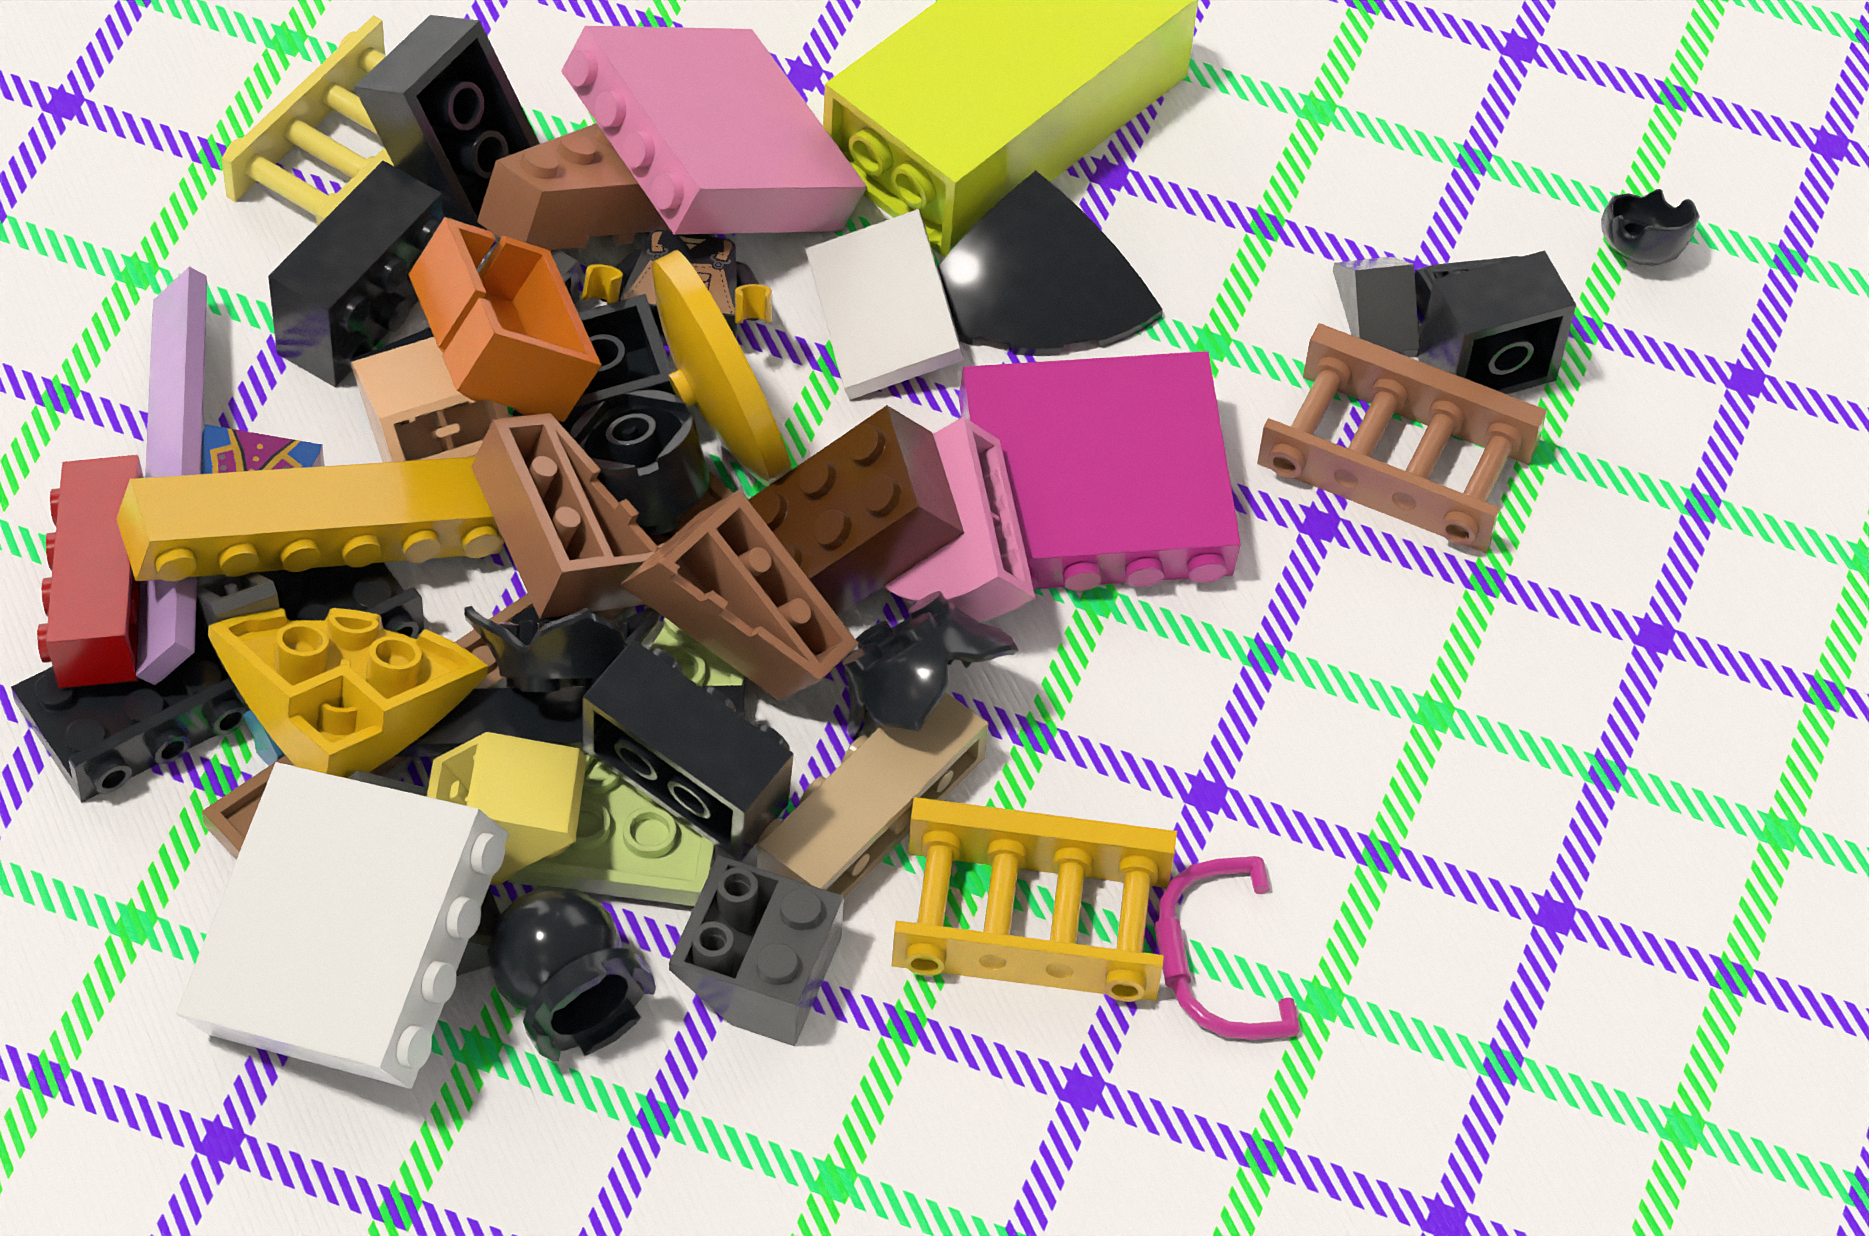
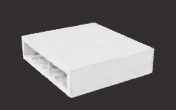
M275 762L175 1014L210 1036L412 1089L419 1069L426 1063L430 1055L432 1034L443 1005L454 992L456 971L467 942L475 934L479 926L481 905L491 879L503 863L505 842L509 833L478 808Z

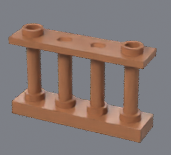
M1318 323L1309 341L1303 378L1314 383L1291 426L1270 418L1267 419L1263 427L1257 464L1271 469L1282 477L1294 478L1443 536L1456 545L1468 546L1487 553L1491 545L1500 507L1487 503V500L1508 457L1528 465L1530 464L1538 448L1547 410ZM1337 391L1370 403L1348 448L1314 436ZM1393 413L1428 426L1405 471L1371 458ZM1451 435L1485 448L1463 493L1429 480Z

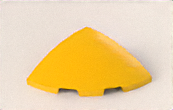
M279 608L232 617L209 625L208 637L248 707L294 766L347 779L357 770L366 773L372 771L429 731L453 710L487 676L488 672L487 664L468 650L443 636L424 629L419 637L415 639L384 629L380 615L358 610L332 608L325 620L290 621L286 617L285 610Z

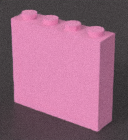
M585 25L561 70L566 80L674 235L842 231L867 189L866 184L828 132L823 128V125L753 29Z

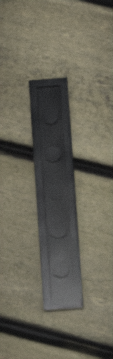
M744 685L712 686L724 693L735 705L736 712L745 718ZM560 687V691L523 692L520 691V688L473 689L429 731L394 757L441 756L485 732L579 748L584 754H588L583 750V696L588 690L585 687Z

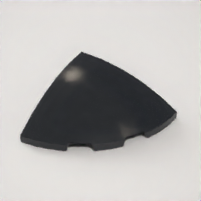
M1036 170L988 211L955 245L938 266L959 341L968 345H972L974 339L981 337L1010 344L1015 355L1057 356L1066 344L1096 339L1100 347H1106L1122 341L1146 329L1159 320L1163 314V309L1119 249L1072 200Z

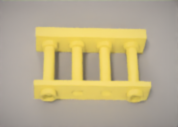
M373 15L356 32L348 33L335 52L243 138L235 139L228 146L221 157L227 198L236 202L258 181L315 215L318 226L382 160L394 166L385 147L375 157L370 156L366 159L314 129L332 110H335L377 134L359 97L351 92L355 90L354 86L386 57L383 20ZM296 145L352 179L337 193L327 195L279 167L276 163Z

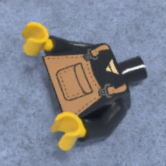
M655 230L649 233L642 249L633 250L615 267L595 264L588 266L586 269L581 299L588 301L590 298H599L601 301L610 304L646 294L664 346H668L662 330L656 304L652 262L675 250L681 252L693 266L722 312L736 340L737 324L743 323L744 319L749 321L762 319L765 323H772V289L759 284L749 265L736 261V245L732 240L715 237V234L674 235L672 231Z

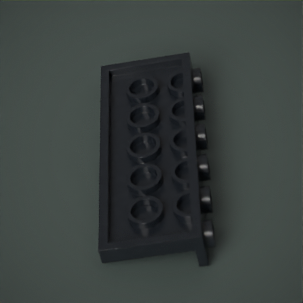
M384 562L371 563L363 567H350L348 565L316 567L300 572L288 570L256 572L274 582L278 594L279 608L285 610L286 617L290 621L325 620L330 609L340 608L378 614L381 616L384 629L412 638L424 630L421 595L415 587L404 591ZM197 611L195 652L156 685L138 677L137 681L59 688L52 666L11 686L15 704L81 803L100 793L105 794L116 791L130 778L158 764L171 763L183 756L188 749L216 735H226L237 730L246 721L243 714L251 710L226 669L223 670Z

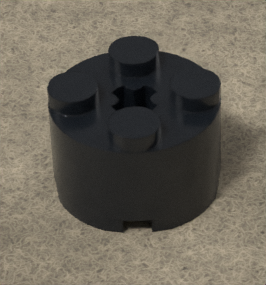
M640 390L625 393L628 403L608 409L606 400L591 407L575 422L570 431V436L600 468L598 480L618 502L627 499L639 512L636 523L641 528H644L647 533L659 535L674 530L680 523V516L699 502L710 485L709 472L696 424L692 415L688 412L686 403L680 397L668 392Z

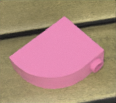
M962 417L933 433L964 533L883 587L913 605L926 596L941 591L947 602L954 603L960 611L979 622L999 617L1035 599V593L1000 440L965 417Z

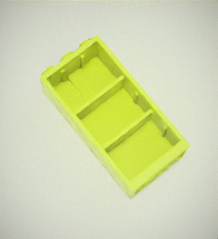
M937 0L825 83L823 128L828 132L866 184L867 189L863 195L892 218L919 209L926 226L931 247L945 258L988 211L1035 170L1048 181H1053L1188 76L1198 0Z

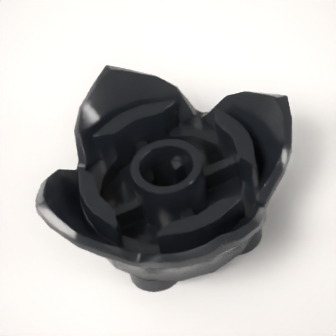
M941 591L934 592L914 604L908 611L910 617L891 628L886 620L871 626L856 638V641L859 643L857 645L859 649L849 655L842 663L845 667L844 675L849 683L850 694L847 734L852 740L859 738L860 728L867 711H869L875 722L885 727L921 730L930 714L942 700L948 687L947 665H951L954 660H960L963 666L968 668L972 663L988 661L1005 655H1014L1019 649L1012 637L1000 628L980 623L963 613L954 603L947 602Z
M473 606L464 607L465 620L488 645L498 664L500 676L506 677V687L520 688V691L523 692L560 691V679H569L570 686H584L586 690H589L630 641L634 639L641 644L662 616L653 608L648 607L642 612L624 620H611L587 608H583L571 615L539 619L534 606H531L516 614L510 622H500L497 624L480 615Z

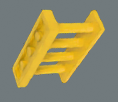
M914 797L908 855L923 856L926 858L917 923L896 920L891 966L907 968L913 973L925 976L945 973L1106 994L1115 1000L1124 1002L1140 999L1157 1001L1164 955L1143 953L1149 891L1151 886L1167 888L1170 883L1177 831ZM953 861L992 866L983 932L943 927ZM1020 869L1055 873L1058 875L1050 940L1010 935L1017 875ZM1084 878L1123 883L1116 949L1076 944Z

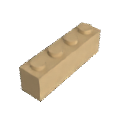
M945 692L942 700L930 714L921 730L888 728L881 725L869 738L866 735L860 736L850 745L842 759V764L827 778L823 776L816 778L807 787L796 809L784 820L776 818L767 826L756 844V850L758 851L757 868L842 895L845 898L910 833L914 797L942 801L985 759L988 722Z

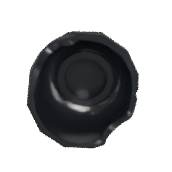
M1656 189L1642 197L1630 193L1613 195L1603 212L1601 228L1606 241L1615 252L1636 264L1655 266L1666 264L1679 257L1690 242L1700 215L1692 200L1685 199L1679 206L1674 207L1666 201L1663 190Z

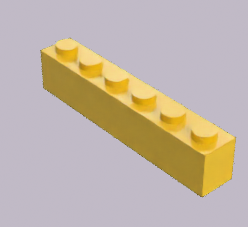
M476 456L130 479L116 518L136 581L159 579L179 581L187 577L211 575L237 577L250 572L277 570L300 572L316 567L342 565L363 567L371 563L394 561L419 563L434 558L460 556L481 558L490 554H499L505 542L471 468Z

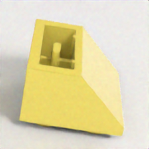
M485 732L433 759L427 797L478 808L509 833L505 842L503 863L490 882L491 885H499L510 879L516 871L544 857H556L575 842L587 757L579 748Z

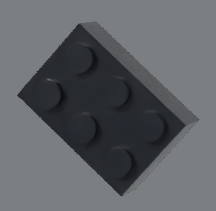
M429 15L354 86V89L394 167L442 193L443 218L446 217L488 230L479 224L477 220L496 160L539 145L540 142L480 20Z
M382 160L268 275L277 354L336 388L353 370L350 359L372 351L389 331H397L406 321L410 309L419 301L408 274L444 219L442 193Z
M632 639L583 696V750L738 862H742L756 845L767 826L774 819L778 818L788 806L794 753L790 751V746L784 737L768 725L758 724L756 727L739 715L733 702L720 690L712 686L702 688L683 675V670L679 663L665 651L659 648L648 650Z

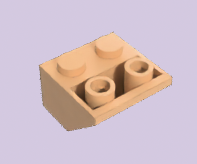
M434 337L350 362L382 462L458 458L477 455L492 420L510 417L507 406L489 400L474 401L456 391L442 357L443 352L438 348Z

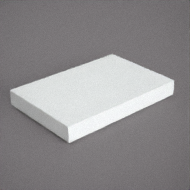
M919 209L806 248L843 388L849 400L965 360L926 226Z

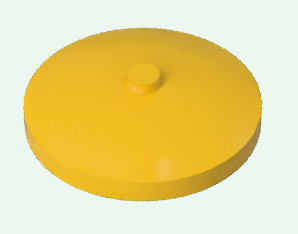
M675 250L652 262L657 309L662 330L677 371L668 375L669 381L675 394L686 403L687 408L695 404L698 411L726 449L747 471L767 487L792 470L783 438L761 387L722 312L690 262L681 252Z

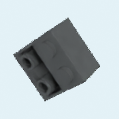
M718 855L669 961V971L732 1026L795 1046L842 937L844 896Z

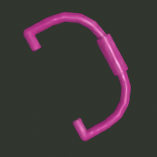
M1260 856L1218 858L1190 865L1171 879L1159 901V920L1154 924L1159 955H1164L1162 970L1165 985L1173 989L1180 1007L1199 1026L1223 1037L1258 1040L1296 1036L1300 1032V1025L1293 998L1287 997L1278 1001L1282 1021L1244 1023L1228 1021L1210 1013L1193 996L1189 986L1191 975L1180 921L1175 918V906L1182 892L1199 879L1222 874L1250 873L1253 889L1256 894L1268 892L1270 886L1265 863Z

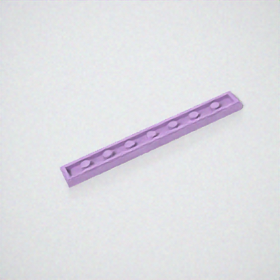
M190 266L153 299L145 478L201 474L207 275ZM187 577L179 581H164L162 579L140 581L137 677L156 685L195 652L197 577Z

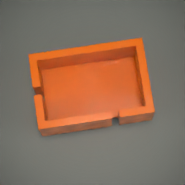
M444 217L408 275L430 325L436 344L443 352L442 357L456 391L474 401L489 400L513 407L516 411L526 416L551 413L556 420L564 422L601 367V363L550 250L502 236L478 273L476 269L496 240L493 233Z

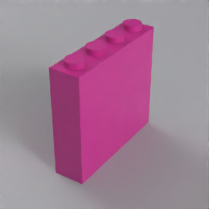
M1209 351L963 367L959 393L961 418L965 417L1000 440L1034 591L1036 589L1066 587L1072 591H1086L1098 585L1129 583L1136 587H1146L1154 585L1161 580L1188 578L1195 582H1211L1223 576L1234 574L1241 543Z

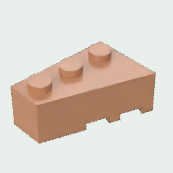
M597 123L496 160L477 220L479 224L500 238L506 236L550 251L584 248L589 237L613 235L612 240L616 244H628L633 242L635 233L653 232L655 230L671 231Z
M551 413L493 419L471 468L539 619L571 615L583 608L594 612L645 605V602L620 584L660 549L665 542L657 546L636 523L639 512L627 499L618 502L597 478L601 471L600 468Z
M740 490L699 512L620 584L777 700H781L819 682L859 644Z

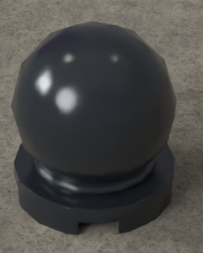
M543 886L517 897L495 920L487 949L490 970L498 992L517 1010L525 1014L523 1024L526 1034L540 1055L551 1061H559L561 1051L579 1046L584 1056H587L617 1041L640 1020L641 1016L635 1006L644 994L654 995L656 990L654 977L638 954L622 947L621 938L611 913L594 898L577 889Z

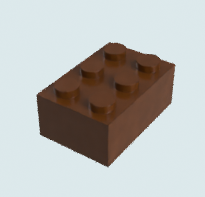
M888 405L748 499L837 616L964 533L933 433Z

